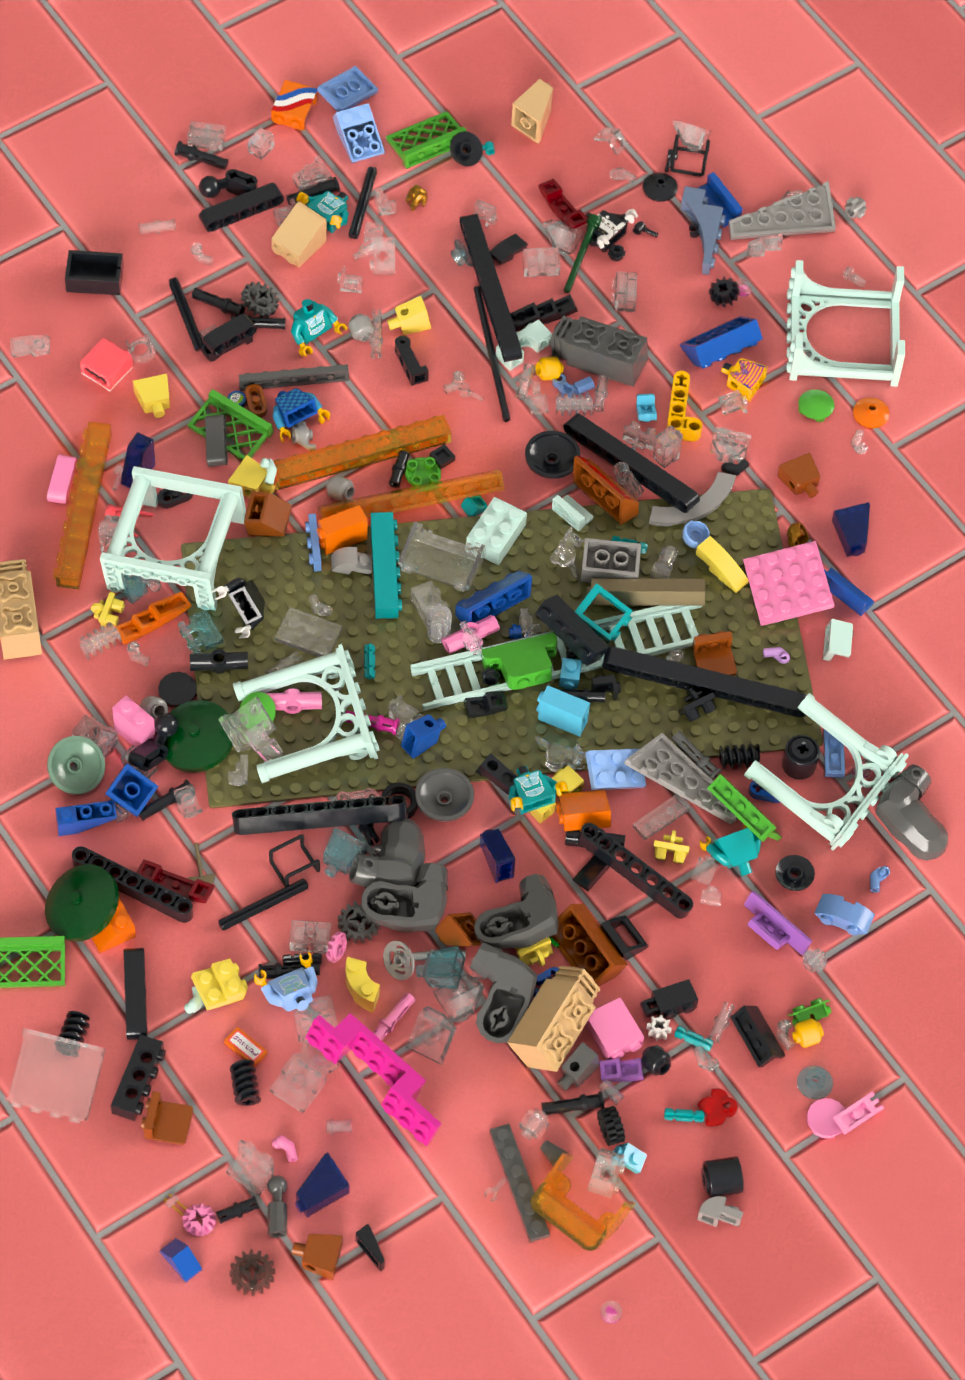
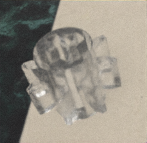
M810 948L804 953L803 965L808 971L813 973L817 970L820 973L826 968L827 956L821 949L817 948L813 951Z

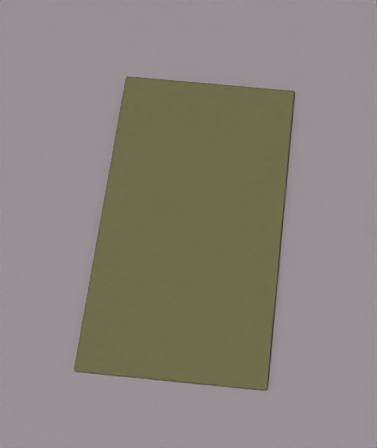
M770 489L730 492L728 497L715 511L697 520L707 526L710 536L733 558L746 577L743 559L783 549ZM663 499L638 501V515L622 525L599 505L582 506L593 515V520L579 532L552 509L525 511L527 512L526 526L499 566L466 550L467 536L481 516L397 523V531H394V535H398V546H395V551H399V562H396V567H400V578H397V583H401V594H398V599H402V611L398 612V618L376 619L373 562L370 574L352 571L349 575L333 572L331 565V555L333 553L326 555L324 550L320 549L321 571L314 572L313 564H309V553H312V551L307 547V538L310 537V533L285 534V537L257 536L226 539L217 562L214 588L224 587V584L235 578H242L247 582L253 580L265 600L264 619L253 630H250L248 638L239 639L242 632L235 633V630L238 627H245L246 624L229 597L228 592L225 597L217 600L216 611L203 610L197 607L193 586H185L186 598L191 604V608L188 609L192 654L212 653V651L222 649L225 652H248V669L226 670L221 674L215 673L212 670L194 671L197 700L210 701L221 706L231 717L235 728V741L228 756L217 766L205 771L209 807L221 808L379 792L393 783H405L412 788H416L419 780L426 773L439 768L457 770L464 774L470 782L487 781L489 779L484 775L481 777L476 773V770L490 753L517 777L519 776L516 770L521 766H527L529 772L539 770L543 775L555 774L559 769H564L568 765L575 772L588 770L585 756L587 751L641 749L661 733L684 753L672 740V737L678 731H681L704 756L710 758L719 757V745L722 746L723 751L725 745H729L730 749H732L733 745H737L739 749L741 744L745 745L746 750L748 744H752L754 748L756 744H759L760 753L783 751L788 740L797 735H807L813 738L819 747L823 745L820 725L807 715L805 717H794L717 697L713 699L716 710L705 715L700 706L697 710L701 717L690 723L685 714L681 716L679 713L680 709L692 703L691 701L685 703L683 699L688 696L687 690L608 671L604 668L580 673L578 689H571L584 690V688H588V690H591L592 678L600 675H615L616 682H619L621 687V693H618L617 700L613 701L611 692H605V703L590 702L588 722L580 737L538 720L539 712L536 709L539 704L537 700L540 692H544L547 685L555 689H565L559 686L560 678L524 689L504 691L508 709L492 715L468 718L464 701L423 711L422 704L436 699L427 673L412 677L410 665L512 641L513 639L509 638V628H512V624L521 626L522 638L550 632L552 630L535 613L544 600L557 594L575 612L587 596V586H591V583L581 582L585 538L611 541L613 536L621 537L620 539L627 538L638 541V543H647L646 554L640 553L638 579H705V606L689 611L698 635L731 631L733 637L731 649L737 673L734 676L806 695L809 693L813 695L798 618L795 617L761 626L749 583L735 593L709 571V566L696 555L697 548H691L685 544L682 538V531L686 524H673V526L649 525L653 506L674 507ZM367 526V540L349 547H357V552L372 555L371 526ZM204 542L182 544V558L196 552ZM188 562L185 564V568L195 570V565ZM519 570L531 574V597L495 616L500 626L499 631L480 639L475 646H466L454 653H447L442 643V638L463 629L462 623L455 615L456 605L459 601L470 598L475 592L488 588L490 584L504 579L510 573H515ZM215 591V593H216V598H217V597H219V593H218L217 591ZM590 604L583 614L590 620L596 621L625 613L614 605ZM626 605V606L629 607V608H630L631 610H633V612H634V611L643 610V609H647V608H651V607H655V606H659V605ZM672 614L681 641L690 639L682 614ZM664 618L654 619L663 645L673 643ZM646 622L635 623L644 648L655 647ZM622 626L619 631L621 632L620 636L625 649L636 652L628 626ZM612 639L609 643H606L609 647H615ZM369 643L375 646V678L370 680L364 677V645ZM342 644L344 651H349L355 667L356 677L353 679L354 683L358 682L361 690L358 696L359 699L363 698L366 706V709L363 710L364 714L376 717L384 715L385 718L394 720L399 718L400 724L397 735L395 736L391 732L386 731L377 732L375 728L368 727L369 732L373 731L380 749V751H377L379 759L370 758L369 754L359 760H351L349 755L340 756L272 778L269 782L262 784L256 765L313 747L321 743L330 734L336 719L335 702L324 688L311 682H298L266 693H284L288 689H298L301 692H321L322 709L301 710L296 714H289L284 710H276L274 721L269 727L259 731L251 730L241 721L239 709L242 701H238L233 683L238 681L244 682L336 652L335 649L339 648L338 645ZM692 646L654 655V657L696 667ZM781 647L790 655V660L788 663L782 664L774 657L764 658L763 648ZM557 650V654L550 658L554 671L561 670L562 661ZM482 660L472 662L480 688L490 687L491 685L485 684L482 679V672L485 670ZM464 664L455 666L454 670L462 693L473 691ZM446 669L435 671L444 698L453 696L454 693ZM497 670V673H500L499 684L506 683L502 672ZM322 674L313 675V676H316V677L321 678V677H322ZM340 677L327 679V683L335 685L339 682ZM346 683L339 690V693L343 695H349ZM703 694V695L699 696L698 698L700 699V698H702V697H704V696H706V695ZM349 705L346 710L354 712L353 705ZM254 707L253 714H256L257 708ZM426 715H431L435 720L442 718L445 721L446 728L440 731L438 742L412 759L401 747L406 725ZM343 722L341 729L344 732H350L354 729V724ZM338 734L334 741L343 739V737ZM683 743L693 754H695L685 743Z

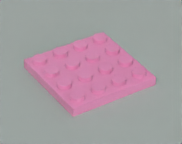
M816 541L743 559L761 626L834 608V602Z

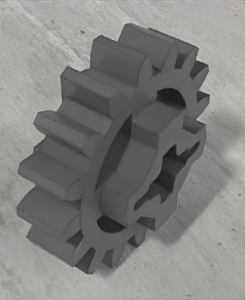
M260 281L257 284L251 282L241 292L242 297L240 300L244 301L243 306L248 307V312L253 311L254 316L259 314L260 317L264 315L269 317L279 307V298H275L277 293L272 292V287L267 288L266 283L261 285Z
M354 901V906L346 904L347 910L341 909V915H338V929L347 934V941L353 938L354 943H357L360 939L364 943L365 938L371 941L372 934L378 935L377 929H380L381 925L369 920L362 911L361 905H358L356 901Z

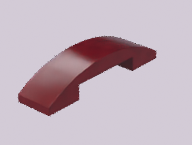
M554 179L538 185L542 196L551 210L566 226L575 229L587 223V217L581 210H576L562 193V188Z
M143 859L136 872L188 898L192 902L207 903L215 888V885L200 879L193 881L165 871L161 865Z

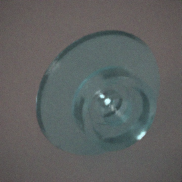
M455 239V249L451 251L454 261L459 266L466 263L468 266L473 267L468 250L459 240Z
M809 1066L799 1073L797 1086L804 1096L811 1099H822L832 1091L833 1079L826 1069L819 1066Z

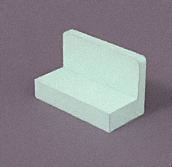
M557 495L553 498L552 510L578 532L593 520V515L569 495L563 498Z
M836 619L830 620L825 627L823 660L830 661L835 654L850 657L853 633L852 623Z

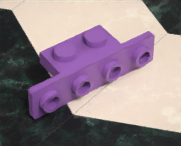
M752 891L744 906L756 916L750 919L747 925L776 950L788 943L801 955L805 954L812 940L758 893Z

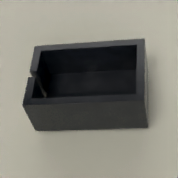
M69 250L65 274L66 292L120 295L124 268L123 253Z

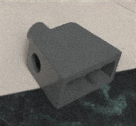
M582 1042L561 1067L563 1076L557 1084L565 1091L572 1084L580 1087L600 1066L598 1054Z

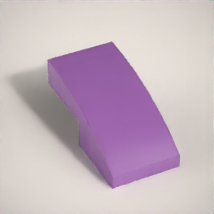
M619 1058L599 1061L602 1082L644 1080L641 1058L620 1061Z

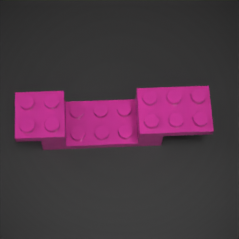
M351 1013L335 1028L319 1014L314 1019L305 1037L309 1044L316 1047L327 1060L332 1061L334 1064L352 1050L357 1058L362 1059L373 1072L378 1073L386 1084L391 1086L381 1104L385 1112L397 1119L399 1124L403 1128L408 1129L417 1141L427 1146L442 1123L415 1100L426 1080Z

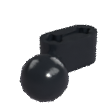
M230 169L226 172L223 179L218 180L214 176L202 178L198 187L200 193L206 198H214L219 194L220 189L224 188L230 193L241 195L257 189V178L248 173Z
M163 713L157 717L154 724L155 731L157 732L155 739L147 740L133 749L128 756L129 764L143 771H148L166 759L168 748L164 743L167 737L173 736L178 731L179 726L177 718L172 714Z

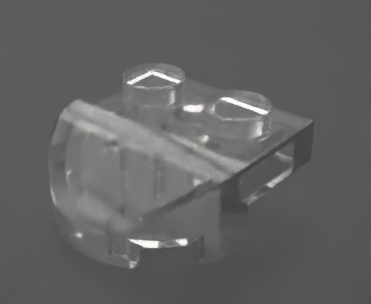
M716 427L710 453H714L717 460L725 463H735V460L739 459L742 461L746 458L752 435L732 431L724 427Z

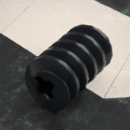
M741 744L739 749L737 745H733L732 749H730L729 745H725L724 751L722 746L719 745V760L723 770L726 769L727 764L730 765L731 769L734 768V764H737L738 768L741 769L742 763H744L748 769L750 763L753 764L755 760L759 762V744H756L755 748L752 744H748L747 750L744 744Z
M69 1011L66 1015L67 1019L64 1020V1026L61 1028V1033L58 1036L59 1040H57L55 1045L57 1051L63 1055L78 1057L79 1053L76 1050H81L82 1048L79 1043L84 1042L82 1036L87 1035L85 1029H88L90 1024L86 1021H89L90 1018L84 1013Z
M240 1060L230 1066L231 1080L233 1081L232 1087L234 1088L233 1093L235 1095V1102L238 1105L251 1106L261 1102V1098L257 1097L260 1094V1091L256 1089L258 1083L254 1082L257 1079V1075L253 1074L256 1072V1068L251 1067L255 1064L253 1060Z

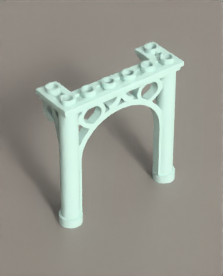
M342 644L338 645L339 648L335 649L336 652L244 682L238 681L233 683L238 701H242L253 692L266 693L298 682H311L324 688L335 702L336 719L330 734L321 743L313 747L256 765L262 784L269 782L272 778L340 756L349 755L351 760H359L369 754L370 758L379 759L377 751H380L377 740L373 731L369 732L368 726H371L369 716L364 715L363 712L366 706L363 698L359 699L358 696L361 690L358 682L354 683L353 678L356 677L355 667L349 651H344ZM322 674V677H321V678L316 677V676H313V675ZM340 677L339 682L335 685L327 683V679ZM345 683L349 695L339 693V690L344 687ZM349 705H353L356 716L345 712ZM351 720L354 723V729L350 732H344L341 729L343 722ZM338 734L343 737V739L334 741Z
M809 693L797 708L844 744L853 756L856 772L849 792L841 799L832 803L819 804L810 802L756 760L745 772L744 776L749 780L755 781L829 840V845L832 846L830 849L834 851L837 846L841 848L854 834V831L859 826L856 822L859 818L863 820L869 813V810H867L869 805L874 806L880 799L878 794L880 791L884 793L890 784L888 782L890 778L895 779L907 765L905 760L909 755L901 753L897 757L896 752L891 747L882 745L878 748L869 743L816 701L815 697ZM861 756L869 763L862 764ZM863 770H873L875 779L871 782L866 781L863 778ZM862 786L865 788L873 787L866 797L862 795ZM850 803H856L859 806L851 815V811L847 805ZM832 809H841L845 814L844 818L841 820L838 816L832 814ZM818 811H826V816L822 815Z

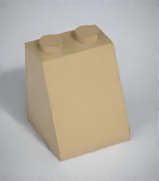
M539 79L513 103L511 126L537 144L541 141L551 113L553 88L548 83Z
M298 201L271 238L272 250L277 255L287 259L290 264L300 267L326 242V219Z

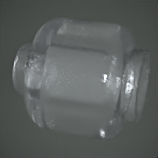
M537 1108L528 1110L519 1122V1127L522 1130L521 1135L528 1140L532 1138L540 1139L549 1127V1121L547 1120L549 1117Z

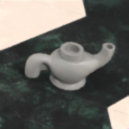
M305 421L295 424L292 427V443H297L308 450L316 451V444L309 443L313 439L312 429L309 430Z

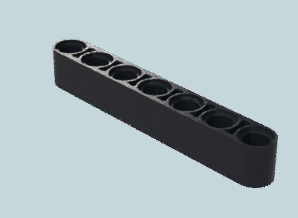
M586 823L582 826L577 839L584 848L675 917L682 919L688 916L693 907V900L687 894L596 825ZM584 833H590L592 837H587ZM600 844L605 845L607 849L601 848ZM616 856L621 857L623 861L617 860ZM631 868L637 869L639 873H634ZM647 880L653 881L655 885H650ZM663 892H667L670 897H666ZM679 904L684 905L686 909L680 908Z
M76 847L72 851L74 867L84 864L102 866L111 875H119L113 878L120 892L179 922L186 923L193 918V905L188 898L86 847ZM80 857L85 858L84 860H77ZM130 883H136L134 886H129ZM148 891L154 892L151 895L145 894ZM165 900L171 901L170 903H163ZM188 909L186 912H181L180 910Z

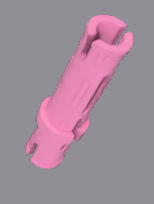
M405 993L389 1014L379 1021V1025L372 1033L382 1041L388 1033L394 1030L395 1024L415 1003V998L411 994Z

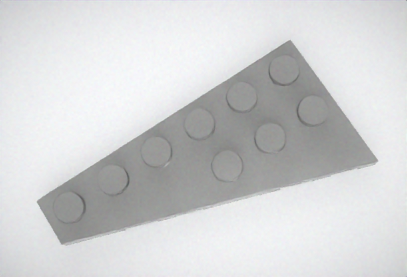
M829 181L816 188L812 187L801 194L797 193L777 201L766 208L762 207L751 214L747 213L730 220L728 223L730 239L835 232L836 226Z
M663 733L625 760V765L725 822L733 824L738 820L707 789L713 780Z

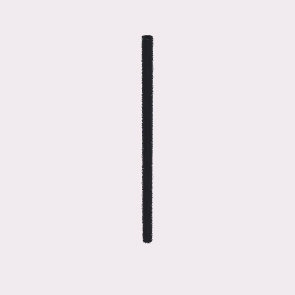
M475 286L473 290L504 422L510 421V415L480 286Z

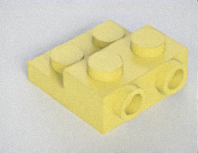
M230 958L212 963L211 968L192 973L191 979L207 1010L243 1000L248 989L247 983L244 979H240L238 975L239 967L236 963H232Z

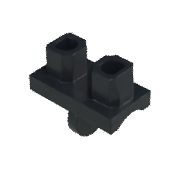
M693 688L688 689V696L683 699L685 703L689 701L692 703L680 709L679 713L681 716L685 714L691 723L701 717L697 710L698 707H702L705 715L716 710L713 702L715 698L714 693L712 692L699 699L698 697L703 695L701 690L695 692Z

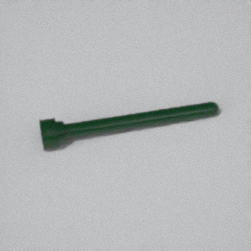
M589 214L587 218L588 228L564 287L565 293H570L593 232L597 227H600L602 218L598 215Z

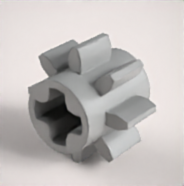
M851 197L846 201L845 212L850 218L855 219L858 217L860 219L865 215L864 211L867 208L862 198Z

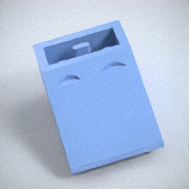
M369 103L334 114L332 118L337 133L352 163L385 153Z

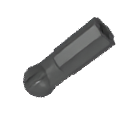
M280 1175L271 1177L267 1183L268 1191L272 1194V1202L268 1204V1235L272 1238L285 1237L287 1235V1204L282 1202V1194L287 1190L288 1185L285 1178Z

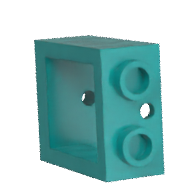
M597 583L575 610V613L606 643H609L611 639L615 641L621 634L619 629L622 625L625 627L632 619L630 615L633 610ZM598 594L625 613L610 634L583 614Z

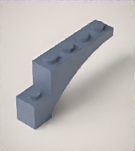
M685 186L681 211H685L694 225H697L699 228L704 252L702 274L709 275L710 269L715 266L716 258H713V256L718 253L719 243H717V239L721 240L722 229L720 227L725 224L726 215H723V207L707 205L708 197H705V189Z

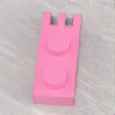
M873 1091L833 1117L844 1135L884 1109L882 1105L877 1108L875 1107V1104L880 1102L878 1098L871 1101L870 1098L875 1095Z

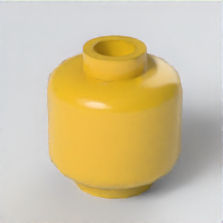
M542 357L535 366L536 374L542 380H557L564 370L563 364L557 357Z
M807 1019L796 1023L794 1032H792L794 1042L796 1044L799 1043L804 1048L820 1043L821 1037L824 1036L821 1024L814 1019Z

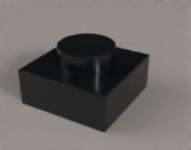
M445 444L430 452V457L435 459L440 469L455 461L456 456Z

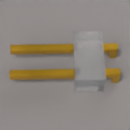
M169 1194L170 1198L168 1200L164 1199L166 1201L165 1205L169 1208L173 1207L183 1216L184 1214L174 1204L177 1202L185 1210L187 1208L178 1201L179 1198L175 1194Z

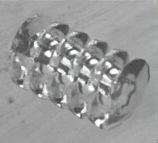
M557 393L555 398L556 415L558 411H560L561 416H564L565 411L568 412L569 416H571L572 411H575V414L582 411L583 416H585L587 410H589L590 415L593 416V398H591L590 393H586L585 398L582 393H579L578 397H576L575 393H572L570 398L568 393H564L563 398L560 393Z
M437 604L432 606L428 611L427 637L433 643L439 644L442 643V638L451 635L452 613L445 605Z
M108 622L106 627L100 626L99 630L94 629L93 634L87 633L86 638L81 636L79 638V645L84 656L89 660V653L97 656V649L103 653L102 646L110 649V642L116 646V639L122 642V638L117 628L111 622Z

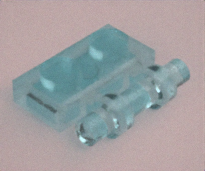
M207 610L189 617L191 624L187 626L184 621L178 623L179 633L186 639L189 650L193 651L194 654L201 653L200 645H204L206 650L224 643L222 635ZM196 631L199 637L194 639L191 633Z

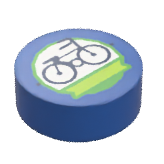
M233 391L228 395L230 400L242 407L245 406L246 396L243 392Z

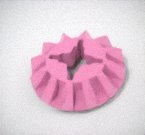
M337 931L331 937L326 953L329 962L336 963L342 958L347 946L345 933Z
M202 1203L200 1205L193 1204L192 1207L186 1209L183 1216L185 1230L194 1236H204L210 1233L216 1224L215 1213L210 1206H205ZM196 1213H198L200 1217H205L202 1219V1226L201 1224H199L198 1221L194 1222V1220L196 1219Z

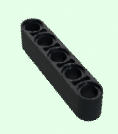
M269 183L202 210L199 214V219L208 232H213L280 205L284 201V196L275 183Z
M144 948L124 949L127 1040H138L140 1034L147 1036Z

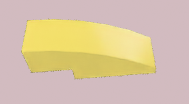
M711 536L697 546L696 555L709 566V571L732 591L737 593L749 583L748 578L738 564Z

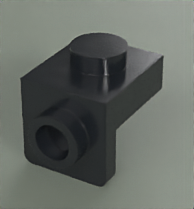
M600 675L592 678L591 690L611 692L613 701L617 700L618 693H621L620 683L616 682L615 675Z

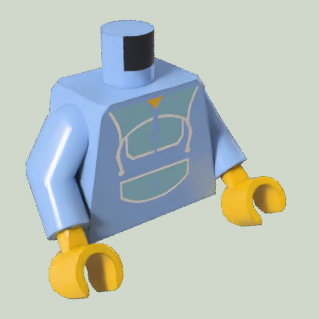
M308 952V960H303L301 954L299 956L301 964L306 969H303V967L268 981V984L266 983V972L264 970L260 972L263 977L261 979L254 974L255 984L262 986L261 990L270 1004L282 1007L286 1011H292L296 1008L303 1011L313 1001L312 994L316 991L318 980L314 967H311L312 956L310 952Z

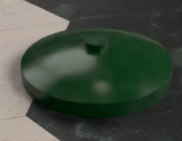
M195 700L183 703L169 712V714L177 718L179 724L178 731L173 736L167 737L164 743L168 748V756L165 760L172 767L184 772H202L217 766L228 756L235 741V728L231 717L221 706L210 701Z
M84 864L66 871L53 884L46 899L45 916L51 930L58 936H64L65 940L74 942L84 941L99 934L110 923L117 910L119 901L117 883L110 873L97 865Z

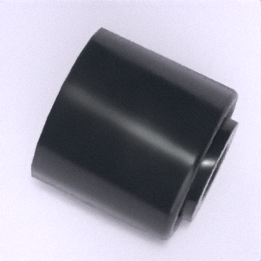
M797 735L789 739L782 759L784 772L789 777L799 780L813 775L820 754L818 743L807 735Z
M737 1156L703 1162V1168L701 1169L704 1190L709 1197L743 1193V1174Z

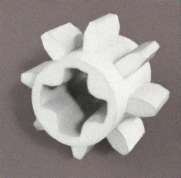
M662 1015L657 1018L652 1016L651 1023H647L646 1029L650 1030L648 1037L652 1036L656 1042L662 1038L666 1040V1033L670 1034L672 1030L671 1027H668L670 1020H665Z

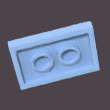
M639 749L587 751L585 754L591 790L644 788L646 786L645 776L624 764L625 760Z

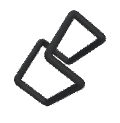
M676 135L670 170L676 173L704 176L710 140H707L704 151L679 147V135ZM676 150L704 154L701 173L674 169Z
M302 834L269 851V862L285 887L289 885L290 877L311 866L314 867L316 872H320V860H313L304 846V835ZM300 839V846L311 863L287 874L284 879L273 861V852Z

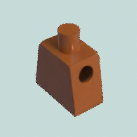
M810 452L779 465L777 476L795 495L806 492L809 498H813L818 494L816 487L819 485L820 474Z
M309 1234L306 1244L294 1242L292 1254L302 1256L303 1269L333 1280L343 1245V1236Z

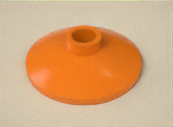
M867 397L855 404L853 416L861 426L874 429L886 424L889 419V409L880 399Z

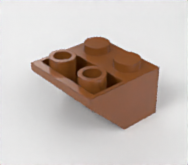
M251 492L244 518L248 535L285 537L292 505L269 492Z

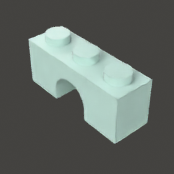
M539 320L529 323L523 330L516 332L521 348L531 347L538 353L551 344L552 333ZM497 345L496 358L509 371L524 362L523 350L522 359L504 362L499 345Z

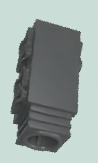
M563 315L560 322L555 326L551 337L552 356L556 355L558 358H564V360H567L568 366L634 387L648 360L646 337L580 316L579 320H573L571 317L567 318Z

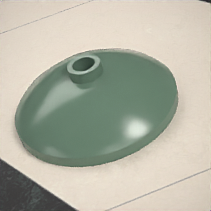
M70 736L60 740L53 746L48 755L47 770L53 784L63 792L76 795L84 794L93 790L102 780L105 772V759L101 749L92 740L83 736ZM71 763L76 765L74 770L70 768Z

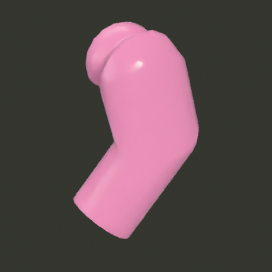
M277 1136L273 1139V1147L284 1149L288 1162L298 1160L295 1145L292 1141L284 1136Z

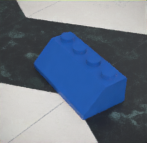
M739 316L680 343V347L694 366L707 368L716 360H725L727 355L742 352V349L745 347L757 345V342L762 340L763 337L757 319Z
M518 570L515 573L506 575L504 579L498 582H493L488 588L475 592L470 598L459 601L455 609L456 617L464 626L466 623H475L490 615L496 616L531 597V574Z

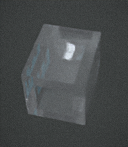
M260 127L247 140L248 152L262 160L275 147L274 135Z

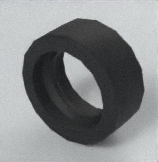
M393 783L383 790L381 797L395 794H403L409 797L411 804L407 808V818L410 819L415 815L417 810L416 791L410 785Z

